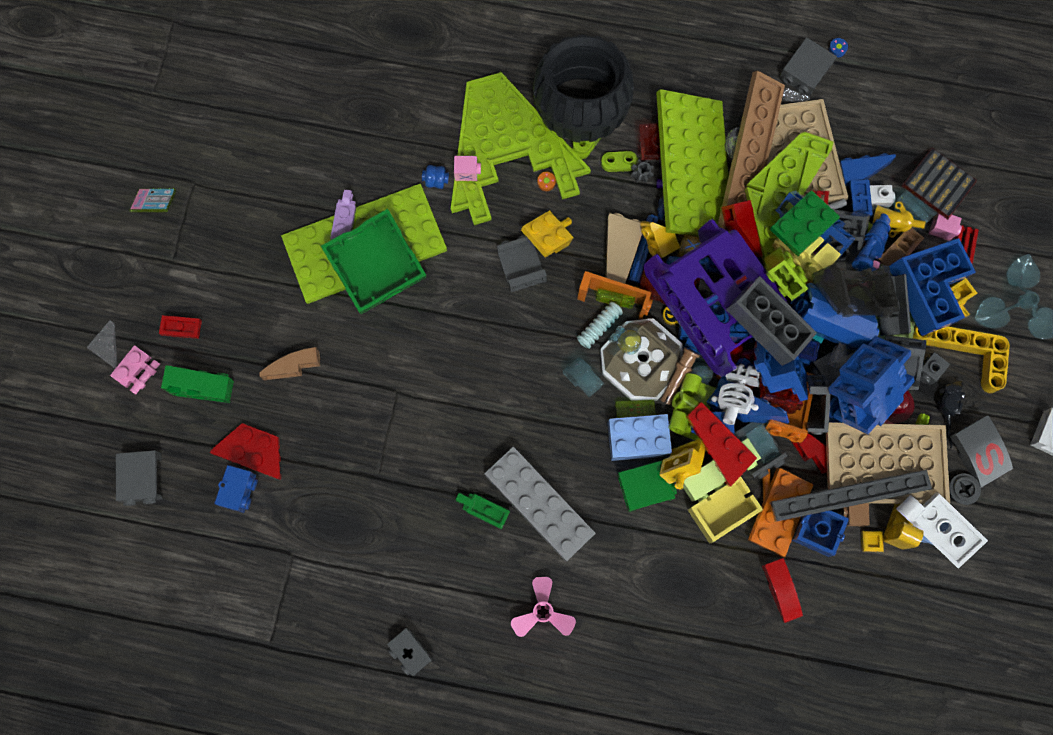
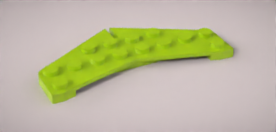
M807 132L800 133L746 185L745 193L747 201L751 200L764 266H766L764 258L775 251L772 245L777 236L770 231V228L780 219V214L776 209L789 192L796 190L802 196L804 195L824 160L830 154L833 141ZM789 202L785 208L790 210L794 205Z

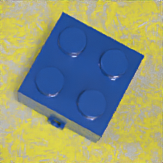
M227 465L223 480L218 484L220 489L215 505L244 513L245 509L248 510L252 499L249 498L251 490L254 491L257 486L258 480L255 479L256 475L250 471Z
M831 510L801 516L792 541L827 557L835 556L840 542L845 538L843 533L849 518Z

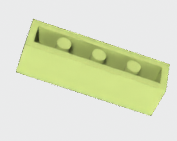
M747 438L741 442L757 457L747 469L749 471L758 465L756 461L761 459V457ZM714 460L702 466L699 474L685 479L683 488L691 501L698 500L701 502L709 496L708 492L714 489L716 492L726 486L724 484L725 478L718 471Z

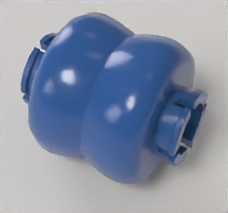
M428 165L426 170H423L422 182L425 181L426 187L443 189L444 184H448L449 172L446 173L444 166Z

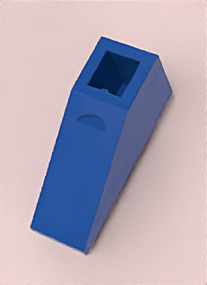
M884 153L877 157L863 156L859 159L845 158L841 160L840 167L846 188L849 187L850 180H868L887 167L895 159L896 155Z
M755 396L754 404L758 405V410L754 411L751 408L748 414L738 413L736 417L742 422L768 423L772 419L789 424L787 412L780 407L775 408L766 399H759Z

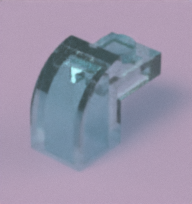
M579 357L563 370V374L575 387L578 385L589 398L604 385L591 370V367Z

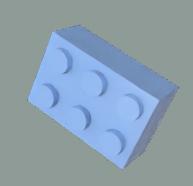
M668 414L608 420L611 461L667 457L671 455Z

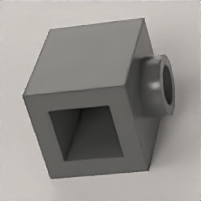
M935 352L932 353L923 362L920 381L929 385L937 382L950 364Z

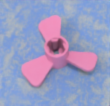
M536 577L532 585L538 603L534 606L533 613L512 619L511 626L516 635L523 637L537 621H550L563 635H570L576 624L575 618L553 611V607L548 603L552 580L549 577ZM541 606H545L546 610L549 609V614H546L545 618H541V615L537 614V610H540Z

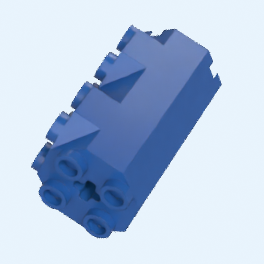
M808 283V290L790 303L793 305L792 309L817 332V336L851 350L857 351L862 344L868 345L875 336L878 337L880 330L877 328L878 322L875 314L866 311L862 302L844 296L835 298L832 295L831 289L820 284Z

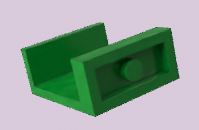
M662 461L617 474L628 513L639 508L675 499L677 494L675 484H669L659 475Z

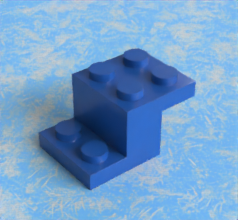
M757 341V348H754L757 360L754 361L756 371L761 373L763 385L768 387L770 393L792 388L793 394H797L800 401L808 400L807 373L799 355L795 360L782 366Z

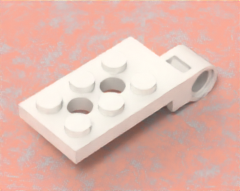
M938 492L923 505L910 495L896 508L914 527L923 530V535L958 569L988 541ZM947 522L949 524L948 529L940 531V525ZM962 536V542L955 545L953 543L954 538Z

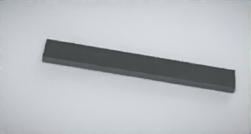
M927 470L772 501L770 504L774 520L777 522L931 490L932 487Z

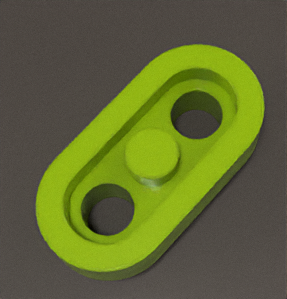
M631 151L608 152L603 155L601 166L607 172L632 171L631 166L633 164L636 165L638 157ZM626 158H631L632 161L628 162ZM613 159L614 162L610 163L607 160Z

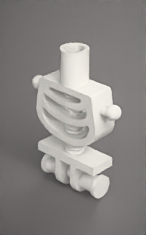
M744 364L736 365L735 370L726 374L727 381L734 383L723 385L720 389L719 397L713 396L711 398L713 402L718 401L720 409L726 410L723 422L728 425H734L738 413L748 414L751 408L754 411L758 410V405L754 404L753 391L745 386L759 387L758 379L761 378V373L757 372L753 366H748L747 369H744Z

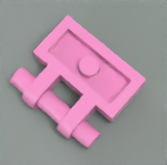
M134 345L110 376L126 388L131 383H134L130 391L137 394L140 389L143 390L146 386L145 383L150 376L155 375L160 363L153 360L148 365L147 363L151 357ZM144 369V373L137 379V375Z

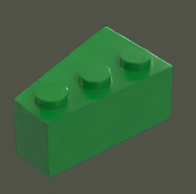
M166 365L161 388L173 396L230 403L234 381L225 373H217L216 375L210 374L208 371H194Z

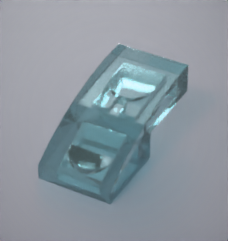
M763 424L746 433L747 438L761 457L760 460L763 465H767L781 456Z

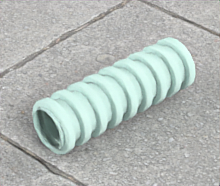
M610 302L609 306H606L605 310L598 314L597 319L595 318L593 323L589 324L590 327H586V331H582V335L577 336L579 343L585 348L590 349L591 344H594L595 340H598L599 336H602L603 332L607 331V327L610 328L611 323H614L615 319H618L619 315L623 314L621 307L614 302Z

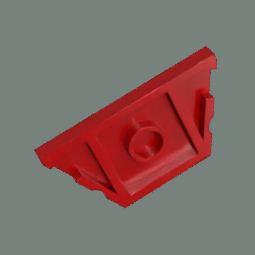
M242 423L210 451L213 455L281 480L279 437Z

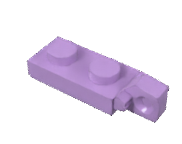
M344 190L342 200L338 199L331 240L353 230L356 202L352 201L353 194L351 190Z

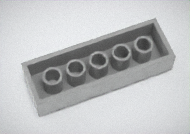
M514 447L484 473L485 477L565 562L596 534Z

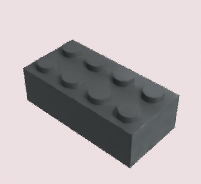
M760 276L750 282L726 308L782 366L795 360L817 334Z

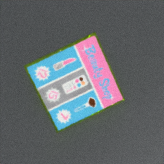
M138 189L129 211L168 212L176 189Z

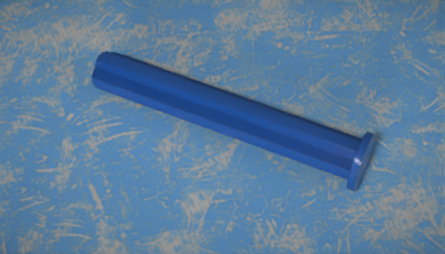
M649 215L647 217V222H654L657 224L658 217L655 215ZM643 234L630 276L626 280L628 284L633 286L641 285L640 279L649 252L648 243Z

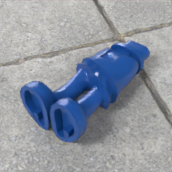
M881 214L880 218L876 219L870 231L865 235V246L852 262V267L856 269L855 273L869 281H876L875 278L879 277V272L873 267L874 259L882 257L889 236L888 232L891 229L889 224L891 221L887 214Z

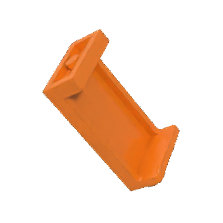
M792 388L772 393L770 405L775 408L780 407L787 412L789 424L770 419L768 423H765L764 431L773 436H780L792 442L802 443L808 434L806 427L813 394H810L808 390V400L800 401L798 395L793 394Z

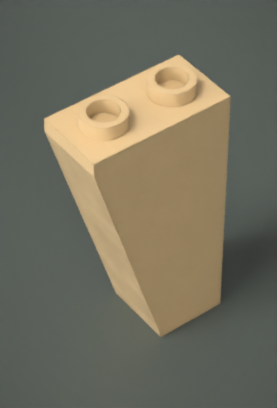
M609 213L607 221L605 278L626 283L642 236L641 221L624 218L623 215L618 213Z

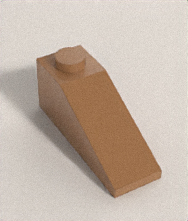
M911 228L904 232L884 252L879 260L884 267L889 269L888 266L902 257L910 255L924 237Z

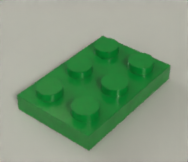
M811 190L771 226L770 231L799 257L837 222L840 216Z

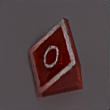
M639 124V154L641 160L661 159L659 124Z

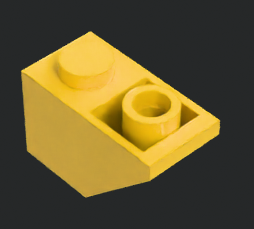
M640 222L641 232L647 240L648 250L652 256L658 254L660 258H663L680 248L676 235L674 233H667L666 227L654 222Z

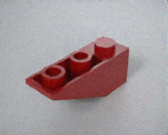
M751 200L722 206L727 229L729 231L732 229L738 231L754 255L761 257L762 250Z

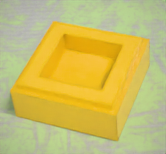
M861 531L862 551L884 552L883 532Z

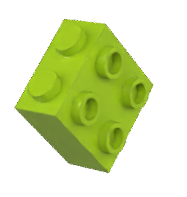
M779 247L764 258L766 275L773 283L776 281L779 286L778 289L784 297L788 296L792 301L808 290L806 284L808 279L805 276V272L800 265L796 266L793 261L794 258L788 250L784 252Z

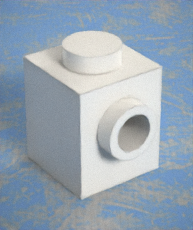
M892 185L870 186L872 210H876L877 205L888 209L895 202V192L892 191Z

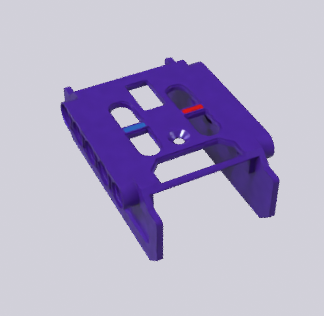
M710 219L698 230L701 245L670 265L664 263L659 255L656 254L644 264L646 277L714 373L723 377L736 369L730 352L752 337L750 334L739 343H734L729 336L730 326L736 323L737 320L726 308L750 282L759 276L786 303L787 300L781 294L776 284L766 275L767 271L740 233L734 229L728 232L718 227L716 222ZM707 255H709L723 275V278L716 283H713L699 263ZM696 278L703 279L713 295L704 300L696 289L694 280ZM719 301L729 316L728 322H720L709 306Z

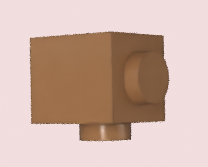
M869 503L841 508V515L849 518L846 526L864 527L870 525Z

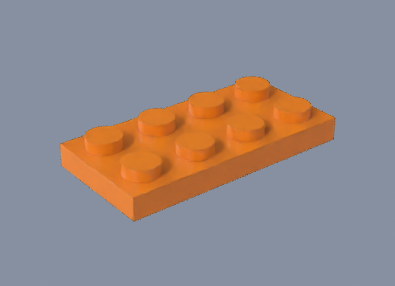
M777 468L761 507L763 510L758 513L748 540L779 556L785 557L801 517L775 522L770 502L810 494L813 484L781 468Z

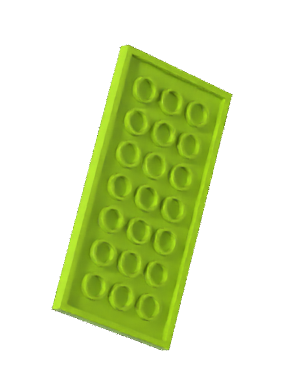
M660 89L656 93L666 232L699 237L698 230L710 219H713L718 225L729 178L723 104L719 100Z
M421 184L356 207L353 230L366 220L388 209L401 230L406 243L419 262L447 251ZM334 216L281 235L307 304L346 290L321 248L323 244L331 241Z

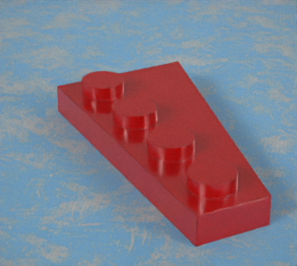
M699 402L686 415V418L698 438L702 440L718 471L725 478L728 487H731L757 457L702 402Z

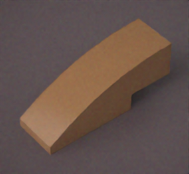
M313 347L288 354L260 372V377L263 380L302 376V368L321 366L319 350Z

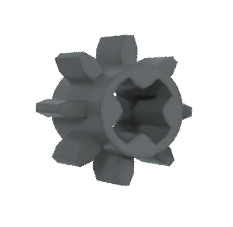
M638 159L636 165L633 164L631 166V169L634 170L631 177H635L637 183L639 180H643L646 183L648 177L651 178L654 175L651 172L654 166H650L648 160L641 162Z

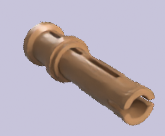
M684 347V354L680 361L676 363L677 369L660 399L668 405H672V400L682 385L685 374L692 372V365L696 358L700 356L695 351Z

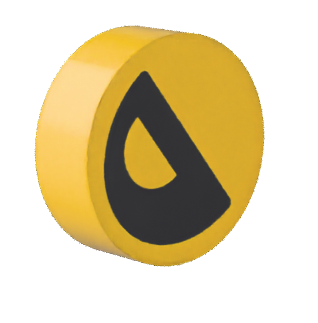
M666 307L662 314L664 322L669 325L677 324L678 321L669 308Z

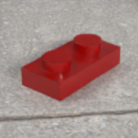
M162 315L159 334L161 336L199 339L202 320Z

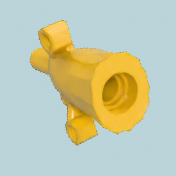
M898 201L895 204V208L899 209L900 212L883 208L879 205L876 207L873 223L884 213L890 218V227L897 228L889 232L891 238L901 232L910 230L912 227L925 228L926 221L915 220L911 212L905 209L902 201Z

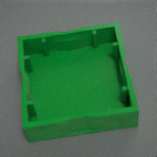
M388 209L366 220L356 229L343 233L321 246L360 314L367 312L427 278Z

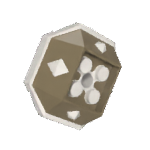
M654 318L626 321L600 349L602 375L630 400L657 401L666 391L677 369L676 363L683 356L682 343ZM633 338V348L626 349L623 346L624 339ZM638 355H645L648 361L641 362L638 359Z

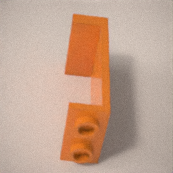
M586 271L577 299L585 302L589 288L621 299L623 295L634 297V303L643 305L639 320H642L644 315H648L653 299H650L651 292Z

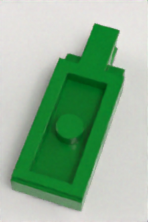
M458 493L456 501L464 505L462 509L466 513L502 530L510 513L509 510L476 494L470 493L466 497Z

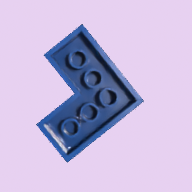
M959 238L902 257L888 266L892 276L906 274L909 311L921 336L950 326L965 318L950 285L962 281L976 273Z

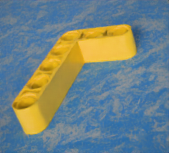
M948 326L926 334L923 337L919 335L918 327H914L913 339L927 340L926 345L984 355L981 387L985 392L994 393L1005 387L1010 347L1007 338L1000 335ZM937 333L942 335L943 340L938 338ZM956 336L961 339L962 343L957 341ZM975 340L980 342V346L976 344ZM994 343L999 346V350L995 347ZM993 361L997 363L998 368L994 367ZM991 379L995 381L996 387L992 385Z
M894 504L883 535V542L902 550L917 547L923 538L924 531L914 527L896 509L900 504Z

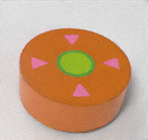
M550 172L541 173L537 179L538 187L542 191H551L556 184L555 176Z

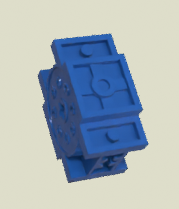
M877 336L868 345L862 344L839 369L840 376L828 388L829 394L838 397L840 407L834 413V419L865 434H869L876 425L882 426L903 402L904 393L915 382L914 376L907 374L904 363L911 356V350Z

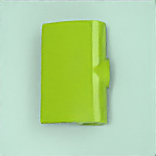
M686 373L680 392L676 393L672 400L674 411L668 428L684 437L697 440L700 438L695 433H691V426L686 415L699 402H702L710 410L711 407L707 405V400L716 388L701 383L702 378L700 376Z

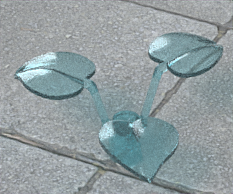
M1027 254L1014 261L1007 271L1009 284L1019 286V289L1025 293L1019 297L1018 303L1005 308V303L1000 298H987L980 304L975 320L987 328H1001L1010 321L1008 310L1018 306L1023 309L1032 308V316L1034 317L1028 323L1031 334L1039 339L1053 338V310L1043 307L1036 313L1037 304L1040 301L1039 295L1025 289L1034 287L1040 280V271L1031 255Z

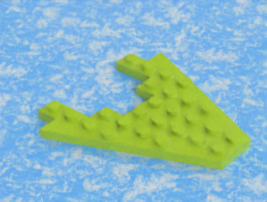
M500 72L467 82L457 156H477V163H481V174H477V181H455L454 179L451 212L455 213L469 209L474 225L491 221V215L482 187L498 182L494 165L525 156L529 157L533 172L549 167L552 168L562 200L580 195L575 178L590 174V168L563 138L558 137L553 130L550 131L538 111L504 74Z

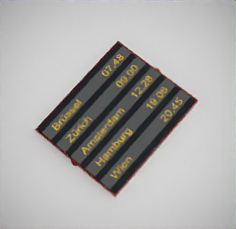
M931 148L902 187L948 220L977 180L934 148Z

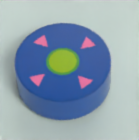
M841 38L832 40L829 45V52L837 57L844 56L848 50L847 42Z

